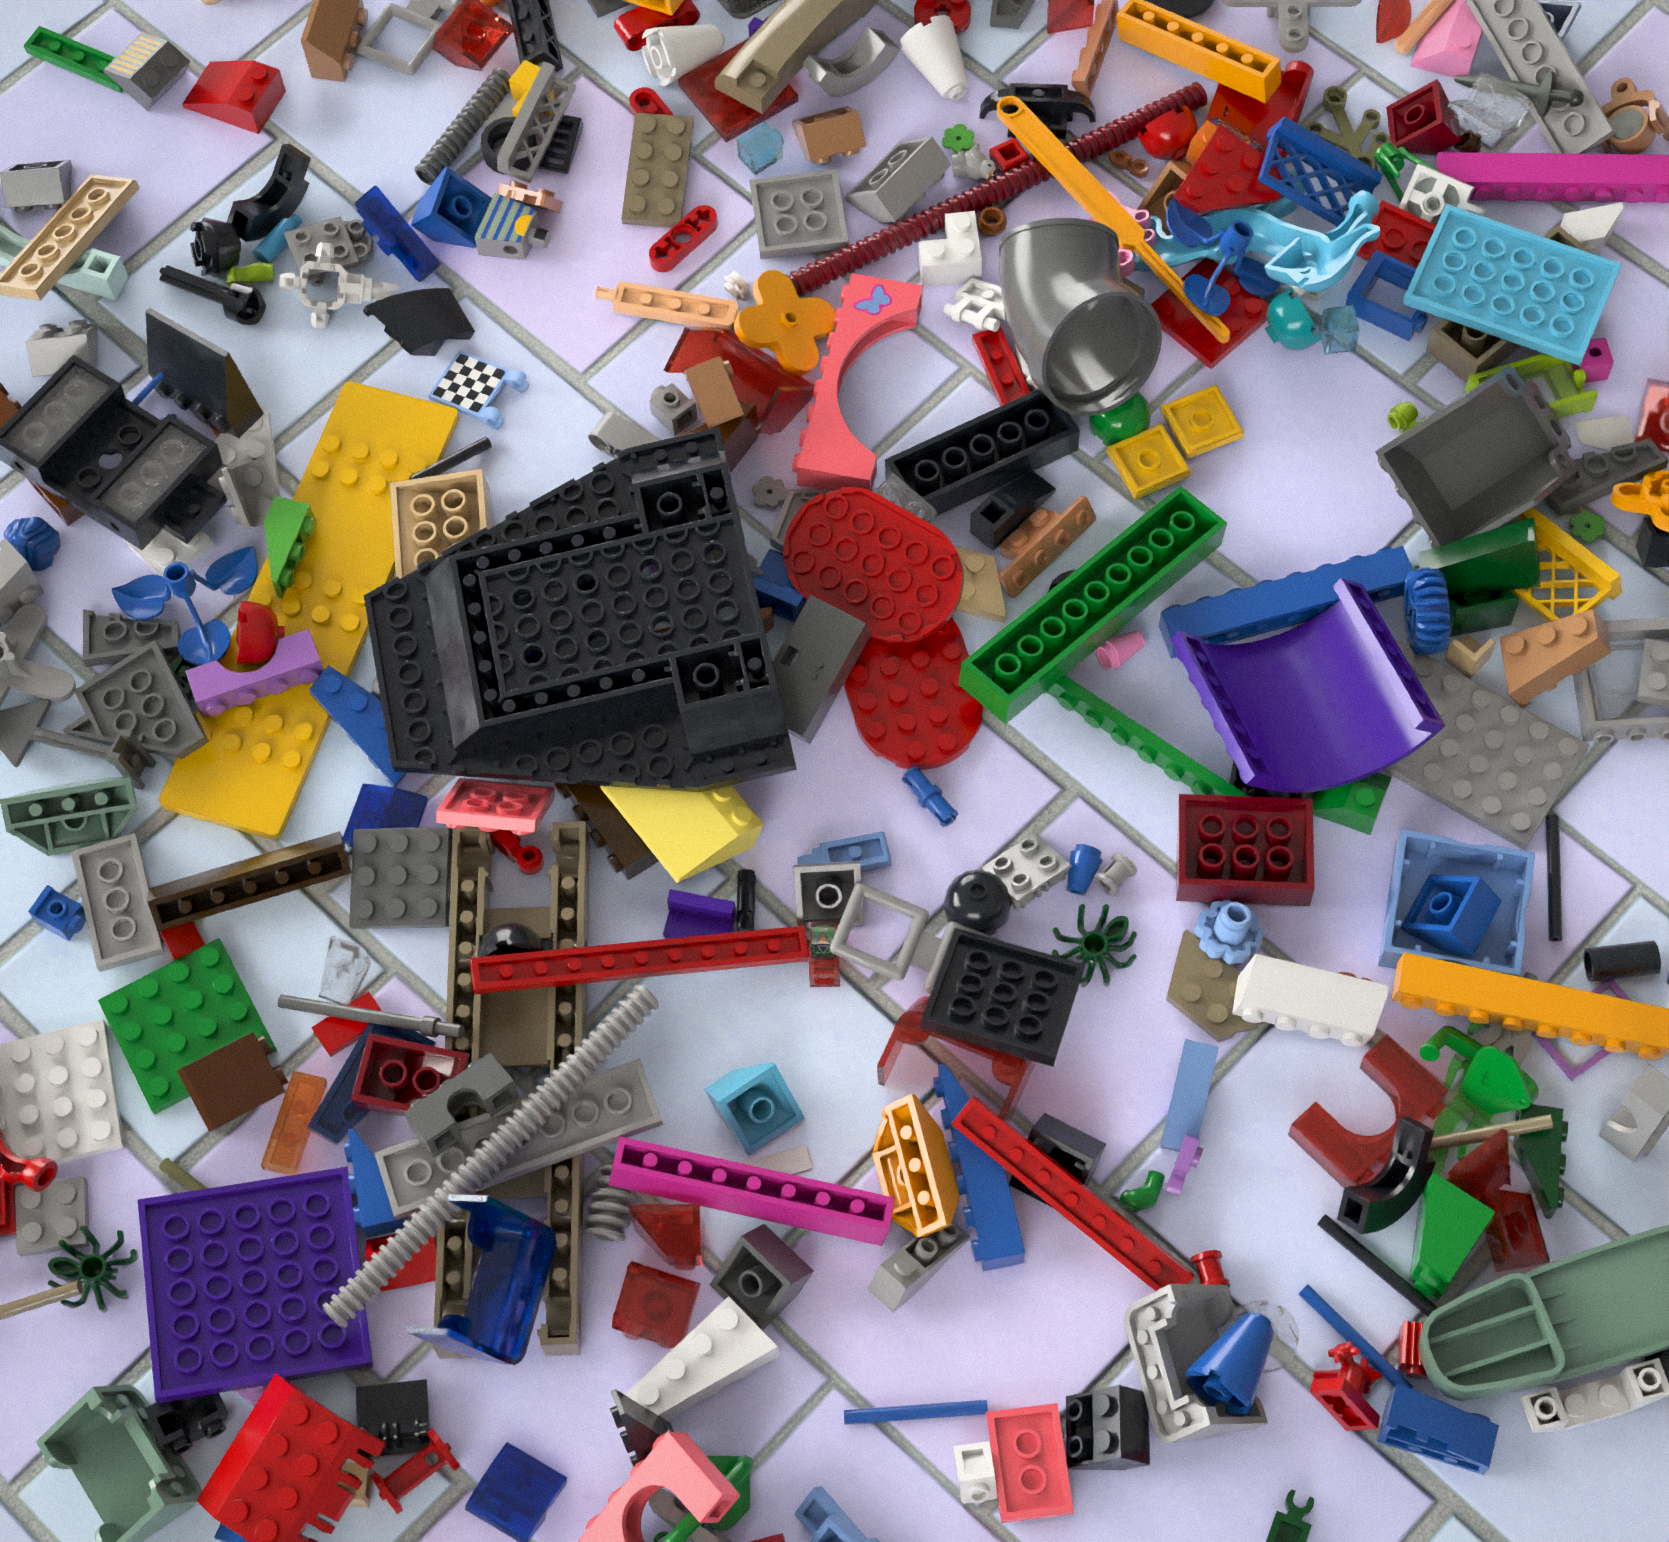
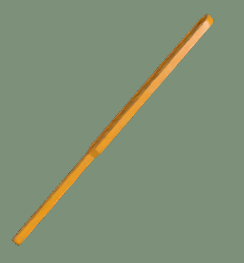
M1006 96L1000 99L997 103V116L1096 222L1104 224L1116 232L1119 237V246L1122 249L1134 251L1219 342L1227 343L1230 339V330L1216 316L1206 314L1190 302L1183 290L1184 282L1144 241L1145 230L1019 98ZM1007 105H1014L1019 108L1013 114H1006L1001 109Z

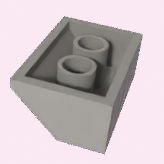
M932 136L900 141L844 198L848 203L878 223H897L908 214L906 210L912 204L918 203L926 196L925 191L931 185L938 183L944 178V172L952 164Z

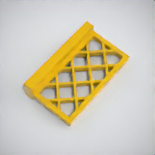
M1532 507L1520 514V518L1515 522L1534 518L1538 551H1548L1552 555L1551 562H1540V570H1551V580L1540 581V587L1512 589L1510 591L1548 622L1560 619L1555 615V607H1574V613L1572 614L1574 615L1591 609L1594 610L1608 597L1614 600L1622 593L1621 576L1619 573L1538 510ZM1556 569L1572 570L1575 573V580H1556ZM1580 587H1593L1598 591L1592 598H1579ZM1555 588H1574V599H1555ZM1532 589H1551V599L1536 600L1532 597Z

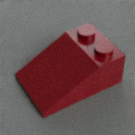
M369 1033L351 1100L361 1109L404 1116V1112L409 1110L414 1102L426 1098L436 1091L444 1081L454 1078L463 1072L467 1067L470 1055L468 1053Z

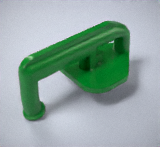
M1443 1026L1419 1049L1422 1059L1429 1062L1439 1058V1050L1445 1045L1470 1060L1472 1063L1462 1081V1091L1470 1102L1487 1113L1495 1114L1526 1109L1538 1098V1085L1526 1072L1521 1070L1516 1059L1497 1047L1483 1046L1457 1028Z
M747 1455L707 1456L741 1495L718 1523H707L713 1529L724 1531L732 1528L750 1508V1471L753 1469L754 1462ZM689 1511L670 1532L658 1533L653 1542H685L702 1523H699Z

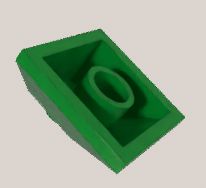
M1377 772L1343 786L1316 791L1313 797V815L1371 835L1392 777Z

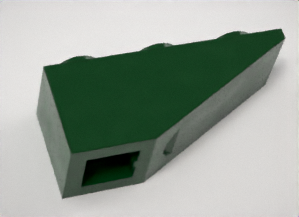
M1531 1104L1526 1109L1517 1110L1515 1121L1551 1114L1554 1128L1515 1135L1513 1138V1148L1545 1218L1551 1219L1557 1208H1562L1564 1201V1188L1559 1187V1175H1564L1566 1168V1154H1561V1142H1566L1568 1121H1563L1564 1109Z

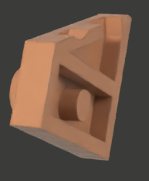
M512 180L510 185L499 184L497 193L504 197L557 213L561 211L563 202L554 198V192L538 188L537 192L527 190L528 185Z

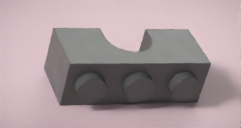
M488 1053L483 1058L471 1062L467 1069L454 1078L444 1081L436 1091L426 1098L414 1102L409 1110L404 1112V1116L411 1131L432 1157L435 1158L463 1138L454 1119L460 1109L468 1105H478L483 1107L492 1117L520 1096L514 1080L495 1057Z

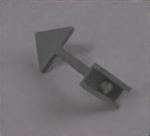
M48 699L0 710V750L14 767L20 765L31 743L36 741L107 760L109 764L115 766L123 777L132 776L134 788L143 790L145 783L140 778L146 766L154 768L157 763L132 731L120 729L113 745L110 747L40 728L52 705Z

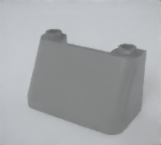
M1169 1284L1133 1302L1125 1312V1329L1152 1426L1157 1438L1161 1442L1179 1443L1253 1430L1268 1423L1263 1405L1256 1395L1252 1408L1246 1416H1232L1224 1413L1227 1406L1216 1402L1215 1406L1209 1405L1197 1396L1186 1383L1189 1376H1185L1188 1368L1219 1339L1217 1329L1226 1325L1232 1317L1233 1303L1227 1285Z

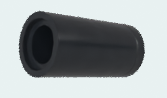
M1654 940L1585 948L1584 968L1590 982L1660 973V952Z

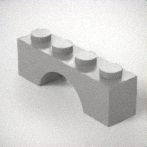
M1650 1064L1629 1087L1620 1101L1622 1105L1599 1134L1602 1139L1632 1162L1640 1153L1647 1156L1669 1126V1078Z

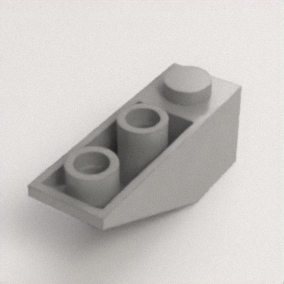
M952 1220L951 1225L923 1238L914 1237L880 1264L867 1289L893 1313L912 1298L969 1240L970 1235Z

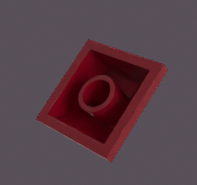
M1437 79L1386 107L1390 142L1397 149L1403 146L1411 154L1437 155L1438 152H1442L1461 142L1459 120L1441 83Z

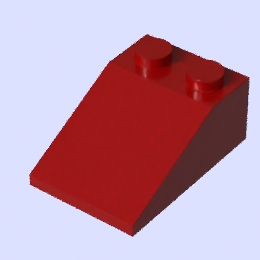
M254 60L210 61L182 105L183 108L259 134L286 93L280 70Z

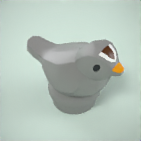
M975 143L967 152L958 151V153L951 154L953 177L964 179L968 176L971 179L979 180L982 178L990 179L996 176L995 163L986 158L980 150L979 143Z

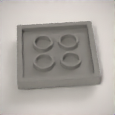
M837 169L749 180L760 259L838 250L842 247L847 248L849 240Z

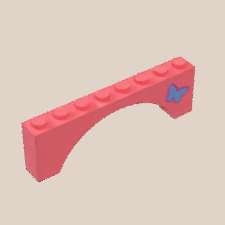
M854 273L851 274L849 285H843L841 293L843 306L836 309L834 326L837 327L835 332L831 331L827 343V349L830 350L829 355H824L822 358L820 373L823 376L821 380L817 379L815 382L813 397L816 398L815 404H809L806 421L809 422L807 429L803 428L799 441V446L802 447L801 453H796L793 459L792 472H797V485L827 491L840 490L841 487L873 490L877 475V455L860 443L846 425L838 404L839 392L848 370L864 351L881 339L894 333L916 328L922 308L923 285Z

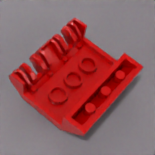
M277 1373L271 1379L196 1501L214 1519L249 1542H318L302 1534L307 1524L316 1527L323 1533L332 1534L335 1526L318 1516V1514L320 1513L339 1522L355 1496V1493L338 1484L339 1480L359 1490L363 1483L356 1475L342 1470L347 1459L349 1458L359 1466L371 1470L375 1462L360 1453L358 1449L360 1448L378 1458L386 1443L367 1430L357 1428L306 1395V1391Z

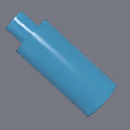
M293 214L289 219L283 218L252 251L254 257L258 261L272 263L288 246L284 232L297 229L303 222L297 214Z

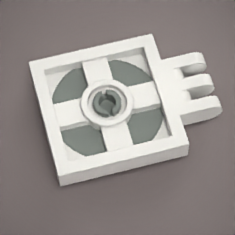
M1417 164L1398 207L1437 225L1446 204L1471 213L1475 212L1478 215L1484 216L1486 209L1468 202L1475 187L1422 164Z

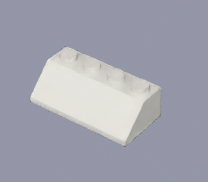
M1255 954L1238 976L1232 1014L1242 1016L1243 1020L1250 1023H1260L1263 1021L1275 1024L1276 1028L1284 1031L1296 1029L1308 1032V1035L1313 1038L1326 1039L1329 1037L1341 1040V1043L1347 1046H1364L1375 1033L1388 995L1389 986Z

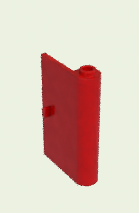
M1303 61L1289 62L1285 70H1281L1280 86L1266 103L1218 83L1206 120L1215 116L1219 117L1266 146L1262 153L1265 155L1269 143L1265 139L1270 128L1284 116L1298 124L1314 76V70L1308 63ZM1277 147L1281 157L1286 158L1288 153Z

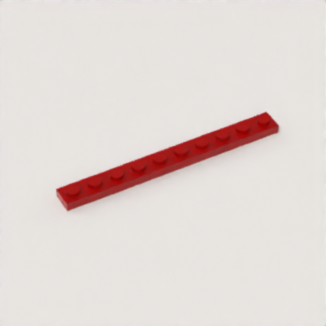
M804 926L473 957L470 958V970L474 995L807 962L810 955Z

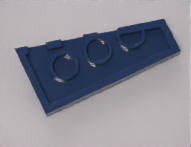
M368 1023L312 1117L307 1129L338 1145L348 1135V1129H354L370 1112V1110L358 1108L351 1100L369 1033L429 1046H435V1041L422 1036L417 1031Z

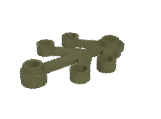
M1339 86L1328 87L1324 91L1322 104L1329 113L1333 114L1340 134L1324 128L1319 122L1310 123L1307 126V130L1318 131L1317 136L1334 146L1348 151L1349 155L1378 171L1374 155L1379 147L1390 143L1389 135L1384 132L1374 134L1371 147L1365 155H1363L1360 147L1370 131L1379 126L1380 113L1374 109L1365 111L1362 122L1354 133L1344 109L1347 92ZM1368 118H1373L1375 121H1369ZM1377 141H1383L1384 144H1379Z

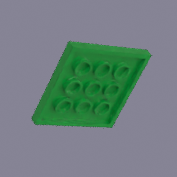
M220 938L98 1000L154 1115L190 1097L177 1073L178 1069L251 1032H254L257 1038L263 1035L272 1052L277 1051Z

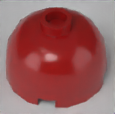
M1182 106L1184 112L1178 114L1175 109L1164 113L1145 126L1147 132L1144 135L1140 131L1137 133L1142 147L1150 156L1160 160L1173 158L1174 161H1179L1186 157L1190 142L1198 132L1195 116L1189 106Z
M240 601L236 631V643L239 646V651L236 652V664L260 665L269 661L274 656L278 639L284 638L285 627L278 626L277 615L266 605L257 602Z

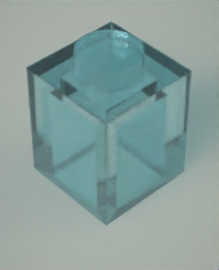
M765 121L736 139L738 157L754 175L759 174L783 159V137L777 129H772Z
M1354 305L1323 309L1319 331L1325 355L1355 351L1360 329Z

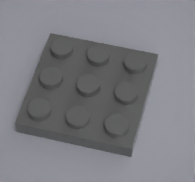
M449 827L354 829L349 927L352 929L449 927L453 829Z

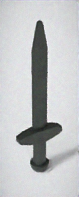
M1553 71L1546 72L1541 85L1482 75L1454 77L1455 82L1474 90L1537 100L1539 116L1547 115L1553 101L1569 103L1571 107H1578L1584 100V94L1580 90L1566 91L1556 89V78Z

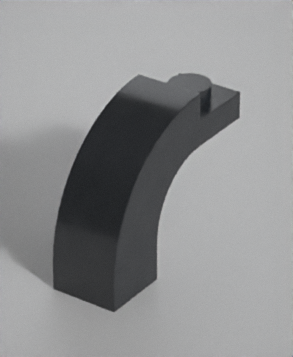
M290 143L282 144L272 175L263 189L249 199L233 201L227 222L233 225L239 238L245 242L265 238L283 218L288 219L291 217L301 203L310 184L304 180L311 160L308 155Z
M1410 1116L1399 1117L1392 1150L1385 1166L1369 1182L1344 1187L1337 1220L1362 1235L1383 1230L1402 1218L1417 1202L1434 1170L1436 1161L1429 1158L1428 1154L1435 1130Z

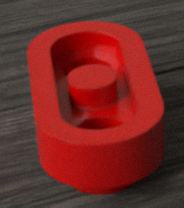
M638 88L629 97L630 109L634 116L635 113L673 115L668 106L651 88Z

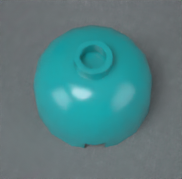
M1289 287L1276 296L1268 306L1266 317L1269 326L1265 330L1274 344L1280 341L1288 349L1302 350L1317 343L1322 337L1320 333L1313 335L1312 331L1315 330L1314 326L1316 325L1298 296L1291 299L1290 296L1293 294V289Z

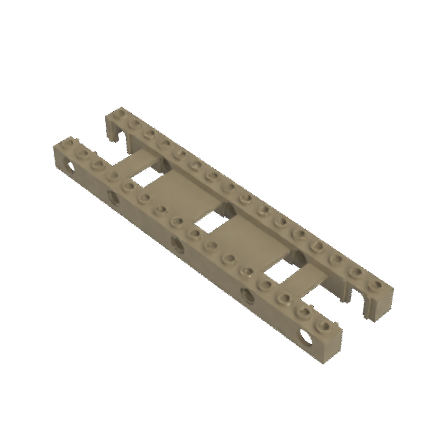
M586 821L553 822V831H549L552 848L556 852V865H552V869H548L551 882V907L490 909V892H494L491 880V855L495 854L490 833L479 830V827L472 826L453 829L446 1022L464 1025L465 1032L461 1039L445 1036V1049L468 1053L470 1056L467 1067L474 1060L483 1058L488 1053H491L503 1068L550 1067L551 1078V1072L554 1069L558 1071L560 1069L559 1064L561 1062L566 1063V1057L569 1054L573 1055L575 1047H581V1041L586 1038L587 983L474 995L470 970V958L478 957V948L482 938L489 930L507 923L523 924L530 927L541 940H553V950L588 946L590 836ZM528 1097L518 1098L512 1103L527 1099ZM468 1105L460 1109L454 1119L456 1123L487 1113V1111L478 1105ZM584 1153L477 1191L474 1197L469 1196L467 1198L468 1203L466 1205L461 1204L459 1206L460 1211L458 1213L453 1212L451 1214L452 1219L450 1221L445 1220L443 1222L444 1227L442 1229L438 1228L433 1349L439 1359L475 1358V1347H479V1341L475 1336L476 1305L480 1304V1297L477 1293L478 1268L542 1266V1285H538V1292L545 1303L546 1324H541V1329H537L541 1348L545 1356L581 1355ZM547 1199V1220H543V1230L479 1232L480 1200Z

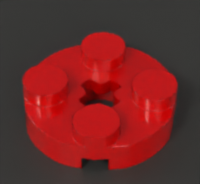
M968 0L916 1L914 6L915 25L920 22L923 26L932 23L930 18L938 16V12L941 11L947 12L945 15L949 16L953 22L956 34L963 29L965 32L970 25L971 6Z

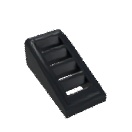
M563 115L539 165L540 169L564 174L569 173L584 127L582 118ZM560 129H563V130H568V131H572V132H571V135H570V134L560 133L559 130H560ZM558 138V139L568 140L569 143H568V144L559 143V142H556V139ZM553 148H557L567 151L566 154H562L558 152H553L552 150ZM550 157L564 160L563 165L549 162Z

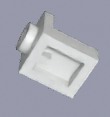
M989 1441L953 1446L961 1502L963 1504L972 1502L982 1503L986 1500L996 1499V1480Z

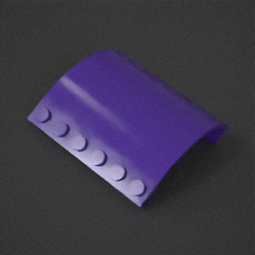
M1340 578L1333 586L1340 598L1337 603L1308 622L1266 639L1241 644H1207L1203 642L1201 637L1182 631H1177L1170 639L1177 651V658L1183 663L1189 674V681L1195 686L1201 697V704L1208 710L1214 722L1215 730L1221 735L1227 747L1228 755L1234 760L1240 771V778L1248 786L1288 793L1314 792L1343 786L1371 776L1404 759L1445 727L1440 715L1363 584Z

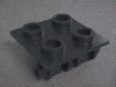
M427 1379L356 1387L357 1428L367 1430L386 1443L379 1456L420 1452L430 1444L427 1433L430 1430ZM360 1448L358 1449L360 1453L369 1458L375 1457Z

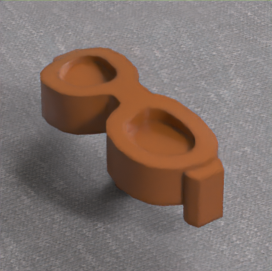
M1109 151L1108 160L1114 167L1122 170L1126 169L1131 175L1138 178L1146 177L1149 174V168L1144 160L1136 159L1132 162V156L1128 155L1125 151Z

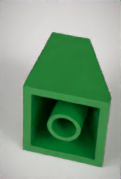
M1435 1172L1429 1178L1419 1199L1409 1280L1415 1283L1414 1287L1420 1293L1428 1297L1435 1296L1440 1300L1484 1233L1495 1211Z

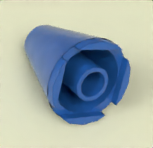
M1258 1312L1243 1314L1188 1368L1185 1376H1189L1186 1383L1191 1390L1211 1406H1215L1216 1402L1227 1406L1224 1413L1238 1417L1246 1416L1252 1408L1275 1334L1271 1327V1321Z

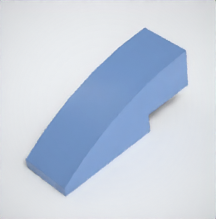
M1185 1039L1160 1148L1179 1152L1186 1134L1196 1138L1199 1137L1218 1054V1046Z

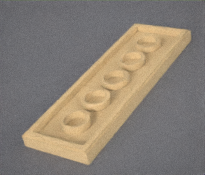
M90 175L0 274V295L41 301L140 189L137 181L126 178Z

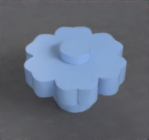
M1230 900L1212 902L1209 910L1201 911L1194 930L1195 935L1201 938L1199 943L1201 950L1207 952V955L1212 959L1222 957L1230 965L1245 963L1250 954H1257L1265 934L1264 930L1257 926L1259 922L1257 914L1252 912L1248 906Z

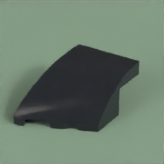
M430 288L404 292L377 300L366 305L363 309L367 317L374 315L385 325L384 332L395 339L405 351L413 356H436L446 339L470 340L475 333L474 328L450 288Z

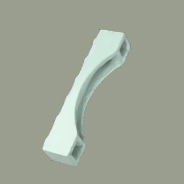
M1 225L0 266L7 268L30 240L11 232ZM90 249L80 255L57 283L116 301L129 277L120 256L97 249Z

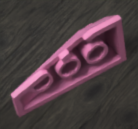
M1454 0L1421 37L1410 67L1453 78L1469 75L1483 30L1465 0Z

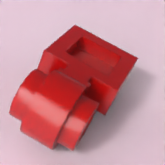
M499 829L489 832L494 847L510 861L516 862L522 873L534 875L542 870L544 858L539 848L535 846H525L522 848L519 843L521 841L520 836L513 834L512 830Z

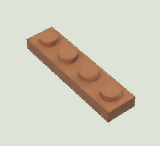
M1102 0L1101 4H1097L1093 26L1090 25L1088 29L1086 47L1081 49L1078 69L1072 73V87L1075 88L1076 92H1080L1089 99L1117 23L1116 14L1120 11L1118 0Z

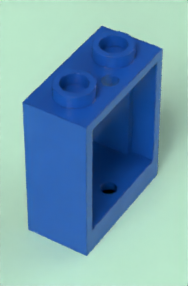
M1375 250L1348 292L1344 311L1407 341L1411 340L1415 332L1421 333L1428 320L1427 312L1417 309L1410 319L1367 298L1379 278L1407 291L1417 270L1410 265Z

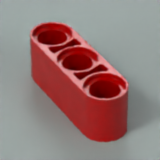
M684 0L673 16L639 6L620 15L615 20L613 27L627 50L637 51L642 49V46L647 45V37L642 39L646 29L694 25L700 18V12L692 0Z

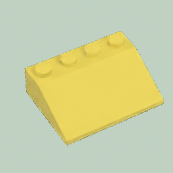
M732 785L704 792L613 786L600 787L676 883L753 848L764 825Z

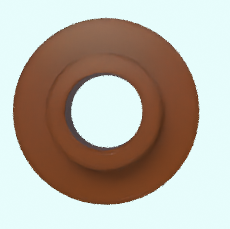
M996 207L985 208L977 218L979 231L988 236L1001 234L1007 225L1006 216Z

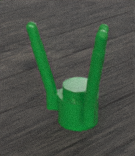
M1392 143L1382 145L1374 155L1375 161L1382 168L1381 172L1387 178L1399 202L1403 198V193L1394 176L1396 178L1401 176L1399 172L1405 165L1404 159L1416 165L1422 164L1440 172L1438 169L1409 153L1403 146L1397 149Z

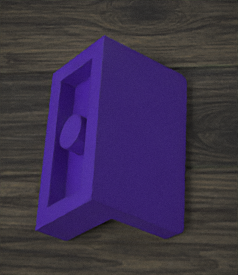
M669 890L667 898L669 913L663 931L664 938L732 933L737 916L735 902L683 891Z

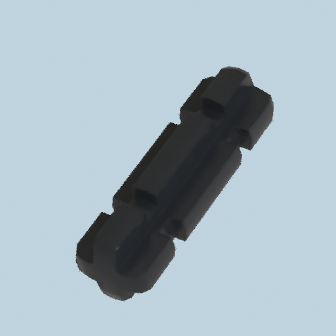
M741 869L737 875L736 930L737 932L753 931L756 875L752 869Z

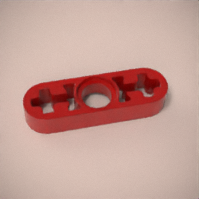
M708 205L695 207L649 249L651 267L658 272L672 270L715 232L718 226L715 209ZM680 234H688L692 237L687 243H679L675 240Z

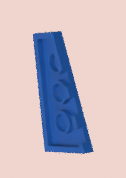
M328 665L309 688L310 695L334 722L342 727L350 740L355 745H358L366 754L368 760L376 769L382 772L390 785L395 789L407 772H395L391 766L381 700Z

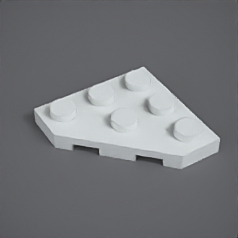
M267 408L262 409L264 415L239 439L228 432L226 434L221 433L214 442L218 445L223 465L207 481L208 484L224 493L219 481V477L223 476L221 469L225 467L235 468L264 458L278 496H281L271 418ZM229 494L226 495L227 502L223 506L234 504L232 497Z

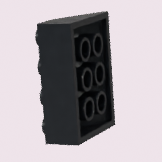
M149 307L145 311L148 373L152 379L160 372H163L165 375L154 390L162 398L167 399L169 397L174 400L182 410L186 411L189 409L193 411L201 421H210L221 433L226 434L228 432L239 439L264 415V412L230 353Z

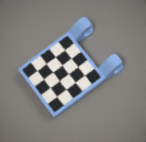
M459 350L428 397L430 400L442 405L454 407L457 411L477 418L491 428L498 430L503 425L504 419L500 418L501 411L499 409L489 406L505 383L520 393L526 391L529 383L525 381L526 374L522 371L508 370Z

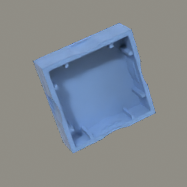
M1401 829L1395 845L1378 966L1396 969L1398 960L1406 952L1520 977L1526 935L1524 916L1531 894L1535 853L1489 844H1466L1449 837ZM1430 874L1481 877L1502 901L1473 956L1447 954L1404 932L1400 928Z

